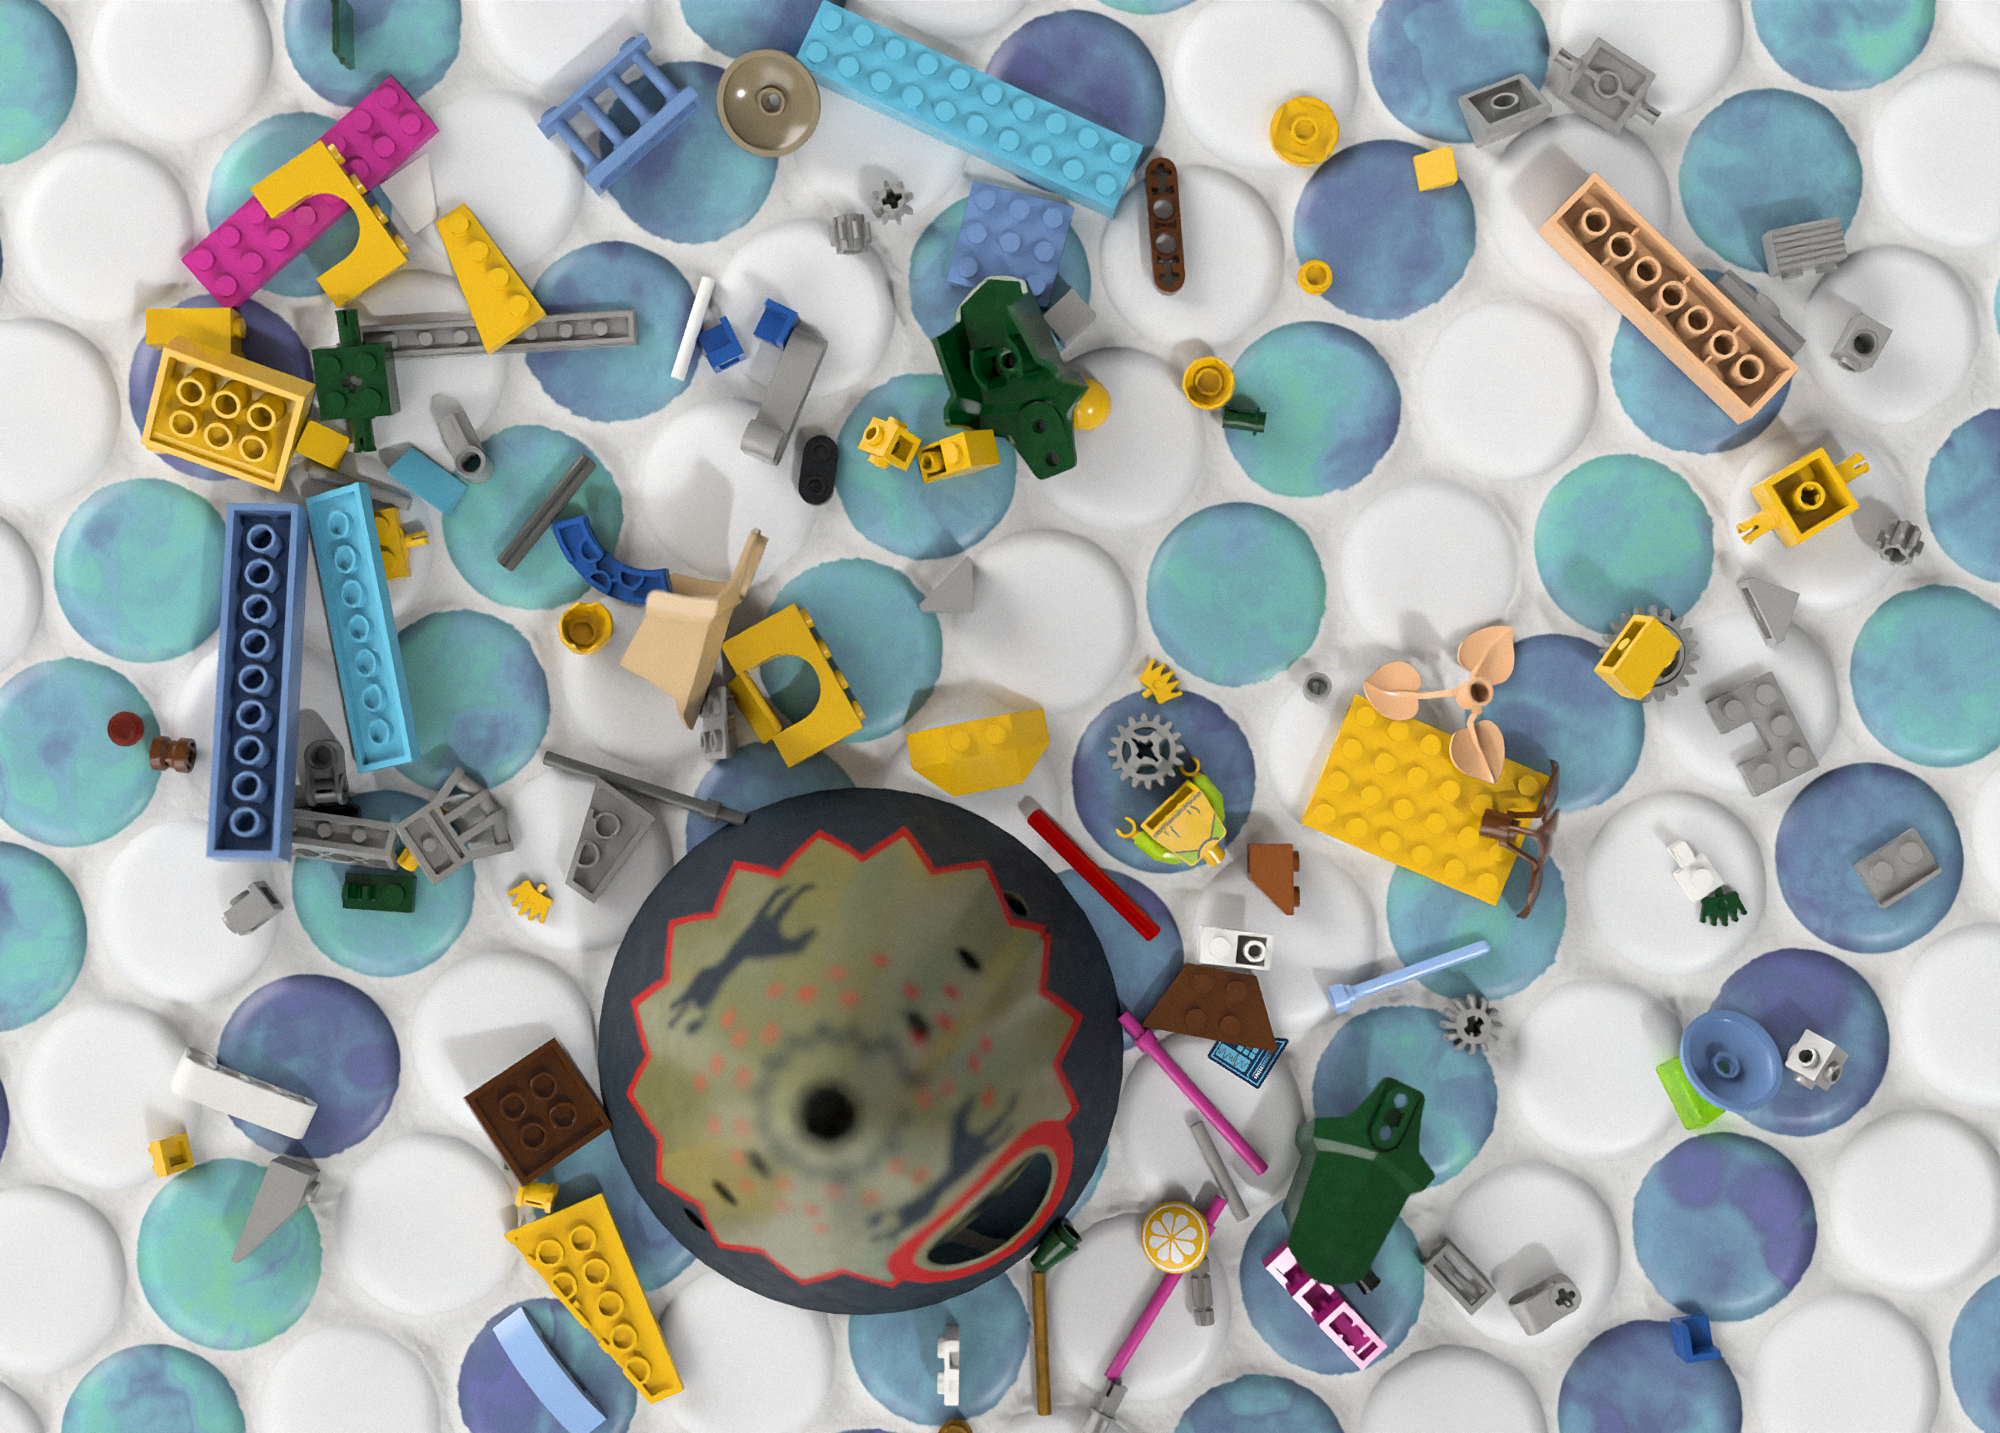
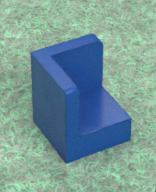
M766 298L763 303L765 311L753 335L784 351L794 328H798L801 319L797 312Z
M726 315L719 318L722 324L698 336L706 357L716 374L747 359Z
M1705 1313L1670 1318L1675 1354L1686 1363H1694L1722 1358L1720 1349L1713 1345L1709 1318Z

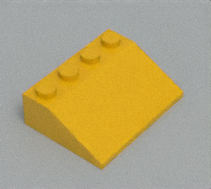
M177 335L163 348L140 444L280 492L305 426L316 384Z

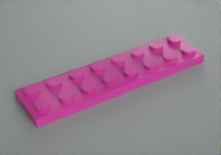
M389 76L312 145L320 140L324 141L328 146L334 143L346 160L341 165L348 175L351 176L355 173L368 190L363 194L365 197L440 130L396 80ZM318 194L306 199L276 220L269 216L254 195L187 253L181 261L223 308L236 310L352 207L336 195Z

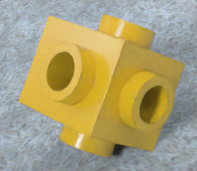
M890 416L887 421L873 417L869 426L864 431L858 449L870 455L867 460L869 463L883 470H886L888 465L907 471L922 440L906 430L908 425Z

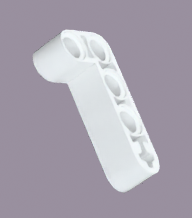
M195 1047L186 1048L171 1080V1091L183 1098L295 1139H303L318 1107L317 1103L309 1098L219 1065L214 1055Z

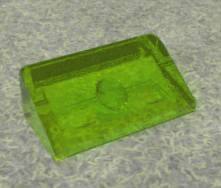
M1680 1055L1655 1068L1686 1130L1704 1128L1726 1112L1709 1103L1696 1092L1683 1071Z

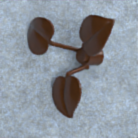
M1551 759L1552 774L1547 784L1544 802L1536 811L1514 812L1507 810V813L1486 808L1479 830V836L1498 840V846L1507 848L1530 863L1532 877L1527 905L1516 915V917L1521 919L1528 917L1540 893L1543 880V866L1551 852L1554 841L1553 835L1557 830L1560 818V808H1555L1551 814L1557 800L1560 780L1559 764ZM1542 818L1541 822L1544 823L1537 830L1520 827L1521 821L1516 819ZM1518 833L1536 837L1539 846V861L1511 844L1509 840L1516 841Z

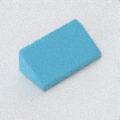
M410 447L387 471L390 476L448 516L469 488L413 447Z

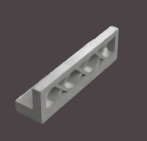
M294 809L291 856L398 871L399 864L397 863L398 857L395 850L399 835L393 828L396 823Z

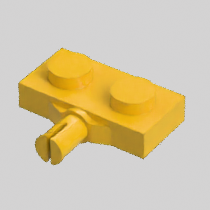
M392 507L374 511L387 582L412 577L409 564L410 548L430 543V539L424 538L429 537L427 530L407 534L401 523L399 508Z

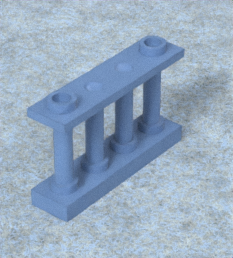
M643 33L637 38L631 37L625 41L620 47V53L559 107L553 106L542 115L541 122L537 125L548 140L557 133L588 167V174L584 179L598 197L702 106L699 95L690 85L684 90L676 89L649 59L646 53L652 47L648 38ZM634 64L640 68L667 99V105L657 114L656 112H650L620 78ZM608 87L612 89L641 122L639 125L641 128L632 136L624 135L593 101ZM582 110L614 144V151L605 159H598L567 124Z

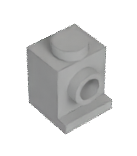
M264 881L251 883L248 886L251 893L245 890L230 901L232 907L223 913L225 915L222 917L224 924L234 934L238 933L240 936L252 934L285 909Z

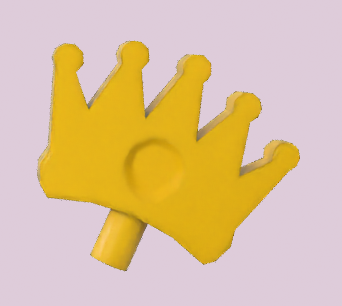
M1151 659L1143 674L1138 678L1139 682L1148 688L1141 695L1147 699L1153 694L1158 704H1163L1167 700L1181 696L1182 691L1171 693L1174 687L1180 683L1179 680L1167 683L1174 674V671L1170 670L1168 673L1160 676L1166 665L1162 663L1160 667L1152 670L1155 660Z
M525 880L521 885L507 892V896L518 893L514 902L511 903L512 907L523 902L520 911H518L519 916L524 915L526 911L531 909L528 920L532 921L540 913V924L545 922L549 908L553 904V899L542 894L547 888V885L543 882L536 889L531 880Z

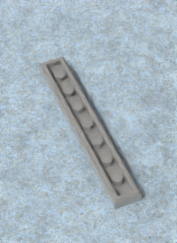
M630 309L548 314L491 355L639 346L637 311ZM474 319L359 326L361 340H364L365 343L392 341L394 361L489 355L486 352Z

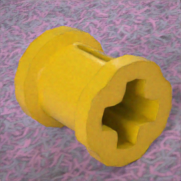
M532 1181L523 1188L519 1185L515 1206L520 1208L523 1205L544 1209L545 1213L551 1214L556 1203L559 1184L552 1182L550 1185Z

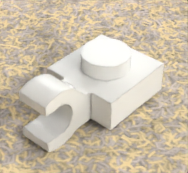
M1677 839L1666 847L1680 866L1672 875L1691 902L1697 903L1724 884L1705 854H1699L1694 857L1692 850L1685 841L1680 842Z

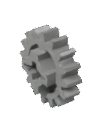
M1142 713L1141 722H1136L1131 716L1128 717L1130 726L1125 728L1118 725L1117 729L1121 736L1119 738H1110V741L1117 747L1116 750L1109 751L1108 756L1118 760L1111 766L1114 771L1123 770L1120 776L1123 782L1133 778L1132 787L1138 789L1141 782H1144L1146 789L1150 791L1155 781L1162 787H1165L1164 777L1169 775L1175 779L1177 775L1172 769L1174 766L1184 765V762L1177 758L1178 754L1186 752L1184 746L1176 744V742L1183 738L1181 733L1171 734L1170 732L1173 730L1174 724L1169 721L1162 726V717L1158 714L1154 717L1153 722L1149 721L1146 713ZM1143 729L1156 730L1147 736H1138L1136 732ZM1167 740L1170 746L1168 761L1163 758V746ZM1139 742L1142 746L1145 745L1148 748L1153 744L1151 750L1159 761L1156 762L1147 756L1140 759L1143 754L1135 743ZM1126 743L1131 746V757L1127 760V764L1124 758ZM1155 767L1159 770L1149 775L1138 774L1144 768Z

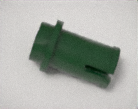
M1225 406L1222 428L1252 431L1253 435L1256 436L1257 432L1264 433L1267 412L1260 411L1259 407L1254 411Z

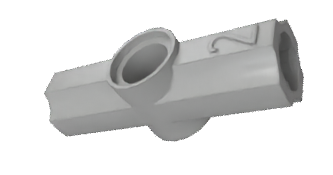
M1731 269L1727 270L1714 282L1713 285L1789 358L1793 357L1803 347L1806 340L1779 316L1780 309L1764 294L1755 293Z

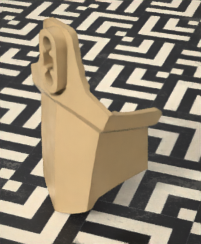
M755 527L749 534L732 578L728 582L700 580L673 573L670 574L673 593L659 590L651 591L647 596L646 615L618 664L648 680L673 697L683 724L690 730L694 729L713 676L733 608L742 602V596L746 597L769 540L768 537L760 534V529Z

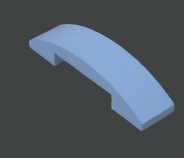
M523 1306L519 1307L493 1328L502 1347L523 1379L551 1414L570 1433H590L608 1418L587 1389L583 1391L546 1344L541 1337L543 1335L542 1330Z

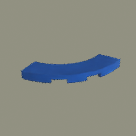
M583 515L552 523L555 537L567 561L573 565L587 583L600 592L618 600L638 605H646L647 596L651 591L659 590L673 593L669 569H637L617 560L597 539L589 516Z

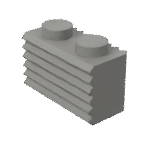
M1839 216L1769 230L1761 236L1769 276L1781 275L1782 281L1803 276V270L1815 268L1816 274L1835 270L1838 268L1837 263L1848 256Z

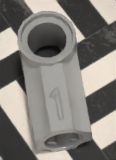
M466 412L452 413L442 418L437 423V426L454 459L455 469L472 483L480 484L486 482L493 474V462L486 455ZM479 457L481 459L479 469L475 472H468L467 465L469 461Z

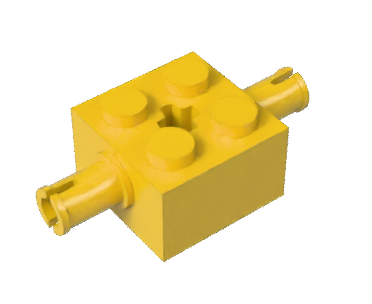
M1823 447L1803 455L1749 488L1761 507V512L1743 523H1739L1736 526L1738 534L1753 528L1752 531L1741 537L1746 544H1751L1760 536L1774 529L1785 548L1804 542L1860 508L1846 484L1869 472L1868 462L1853 468V466L1865 460L1859 452H1856L1845 461L1834 466ZM1802 493L1807 497L1803 502L1801 500Z

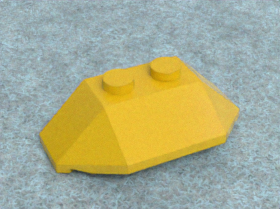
M1043 708L958 723L906 735L912 769L953 797L1022 784L1050 743Z

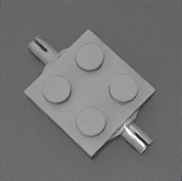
M1599 37L1595 40L1589 51L1581 56L1580 59L1561 48L1553 60L1571 71L1568 83L1557 99L1615 137L1621 131L1626 121L1635 114L1653 125L1662 113L1644 102L1647 89L1657 75Z

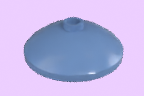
M1713 1010L1693 1020L1682 1035L1680 1061L1683 1071L1696 1092L1709 1103L1726 1111L1746 1113L1765 1106L1778 1093L1783 1078V1065L1779 1050L1767 1031L1751 1018L1730 1010ZM1717 1066L1721 1067L1724 1073H1722Z

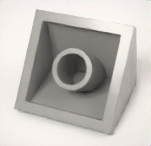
M1523 73L1458 97L1459 105L1476 148L1538 126L1552 112V104Z

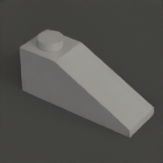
M282 1155L270 1161L231 1261L239 1263L248 1258L308 1202H313L320 1188V1182L317 1181L320 1170Z

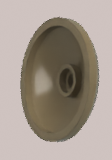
M758 49L738 57L725 70L717 90V111L724 130L739 147L757 156L779 157L797 150L812 136L820 118L821 100L813 75L800 60L781 50ZM771 94L779 97V106H773L770 103Z

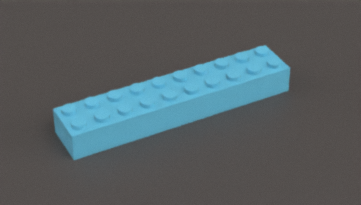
M826 0L822 1L796 57L811 72L816 84L1110 219H1113L1142 155L1144 146Z

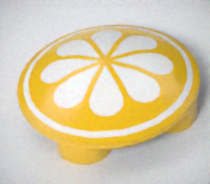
M1166 1202L1155 1207L1145 1218L1141 1229V1244L1146 1257L1156 1268L1171 1274L1185 1273L1197 1268L1205 1257L1209 1245V1232L1205 1216L1192 1206L1182 1202Z

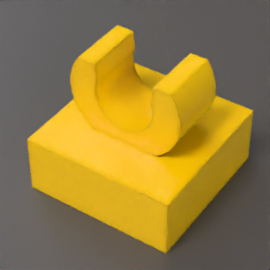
M187 1132L150 1142L148 1152L153 1155L155 1166H152V1169L157 1173V1177L168 1176L195 1167Z

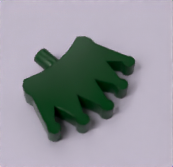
M1718 887L1715 890L1716 897H1704L1701 899L1702 907L1699 921L1705 923V918L1708 915L1711 926L1717 925L1718 917L1721 920L1722 926H1728V914L1733 922H1737L1739 920L1737 909L1740 910L1742 915H1746L1747 911L1736 891L1723 895L1722 887Z

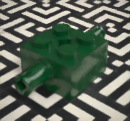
M358 309L336 310L335 315L340 342L333 346H322L311 350L321 421L347 419L348 422H351L354 453L376 451L372 419H375L377 416L394 415L401 411L392 341L365 343L364 340H361ZM351 377L361 378L362 385L352 384Z

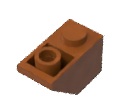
M1290 843L1247 844V879L1283 914L1294 915V907L1300 906L1299 886H1294L1293 872H1299V851H1293V844Z

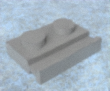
M1912 828L1852 865L1869 894L1878 903L1876 905L1879 909H1886L1943 872L1933 860V855L1917 830Z

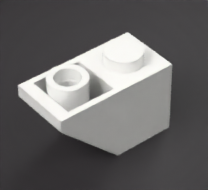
M1200 925L1196 960L1199 963L1270 971L1274 935Z

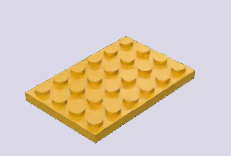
M1355 694L1300 824L1492 906H1496L1517 855L1505 847L1498 846V840L1479 836L1483 814L1486 808L1507 813V810L1514 812L1536 811L1550 777L1507 758H1504L1503 770L1497 783L1490 784L1466 775L1451 760L1449 746L1453 735L1413 718L1402 721L1388 719L1377 712L1368 699ZM1533 818L1516 820L1521 821L1520 827L1529 829ZM1518 833L1516 841L1509 840V842L1520 849L1526 835Z

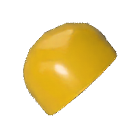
M1206 356L1194 360L1185 370L1182 389L1191 405L1210 411L1223 407L1232 398L1236 380L1233 371L1225 361L1220 358Z
M1083 377L1090 388L1074 410V429L1091 431L1104 424L1111 413L1112 403L1109 392L1100 382L1089 377Z
M598 601L595 603H575L562 614L558 624L561 642L570 651L580 655L595 654L606 647L614 630L611 613Z

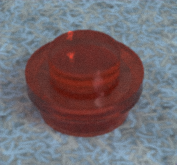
M119 712L110 719L107 732L109 738L115 744L124 747L133 746L143 737L144 724L142 719L135 713Z

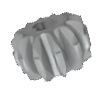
M1468 994L1465 1005L1460 998H1454L1453 1003L1456 1010L1453 1011L1447 1007L1443 1010L1446 1015L1451 1016L1450 1021H1440V1027L1451 1029L1443 1036L1446 1042L1455 1040L1453 1049L1457 1052H1460L1465 1047L1468 1055H1475L1476 1045L1481 1051L1487 1052L1489 1048L1485 1040L1489 1039L1497 1042L1499 1039L1491 1033L1492 1029L1502 1028L1501 1022L1491 1021V1019L1497 1016L1499 1011L1494 1007L1487 1009L1489 1000L1486 998H1481L1476 1004L1475 996ZM1469 1017L1477 1020L1474 1023L1475 1031L1473 1032L1467 1029L1464 1030L1468 1026L1466 1019Z

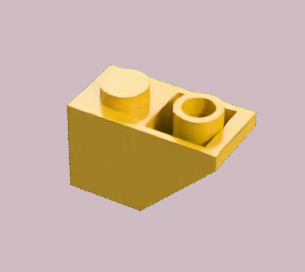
M993 429L964 431L919 448L916 451L923 483L971 474L1000 464Z

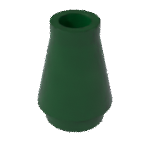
M1061 1221L1058 1225L1053 1224L1035 1254L1030 1258V1261L1037 1270L1045 1274L1051 1267L1078 1251V1245L1082 1239L1078 1232L1067 1222Z

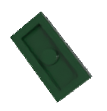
M345 873L341 898L343 899V908L414 913L417 877Z

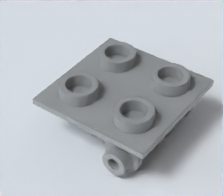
M725 686L708 689L699 712L700 718H703L704 732L700 734V749L702 753H705V760L734 758V751H737L736 734H728V731L736 730V726L728 727L727 720H736L735 716H727V713H735L734 695H731L730 688H725Z

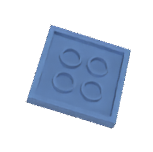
M973 180L946 284L972 290L987 276L1009 275L1019 277L1028 281L1039 308L1047 310L1074 207Z

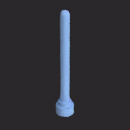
M1481 940L1354 986L1338 983L1327 987L1328 996L1336 1014L1350 1010L1351 1005L1356 1004L1357 999L1487 954L1491 946L1488 941Z

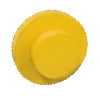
M1321 260L1307 261L1301 266L1297 275L1300 288L1310 295H1320L1326 292L1333 280L1331 268Z

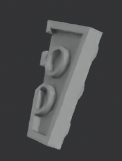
M599 776L565 884L592 903H595L657 816Z

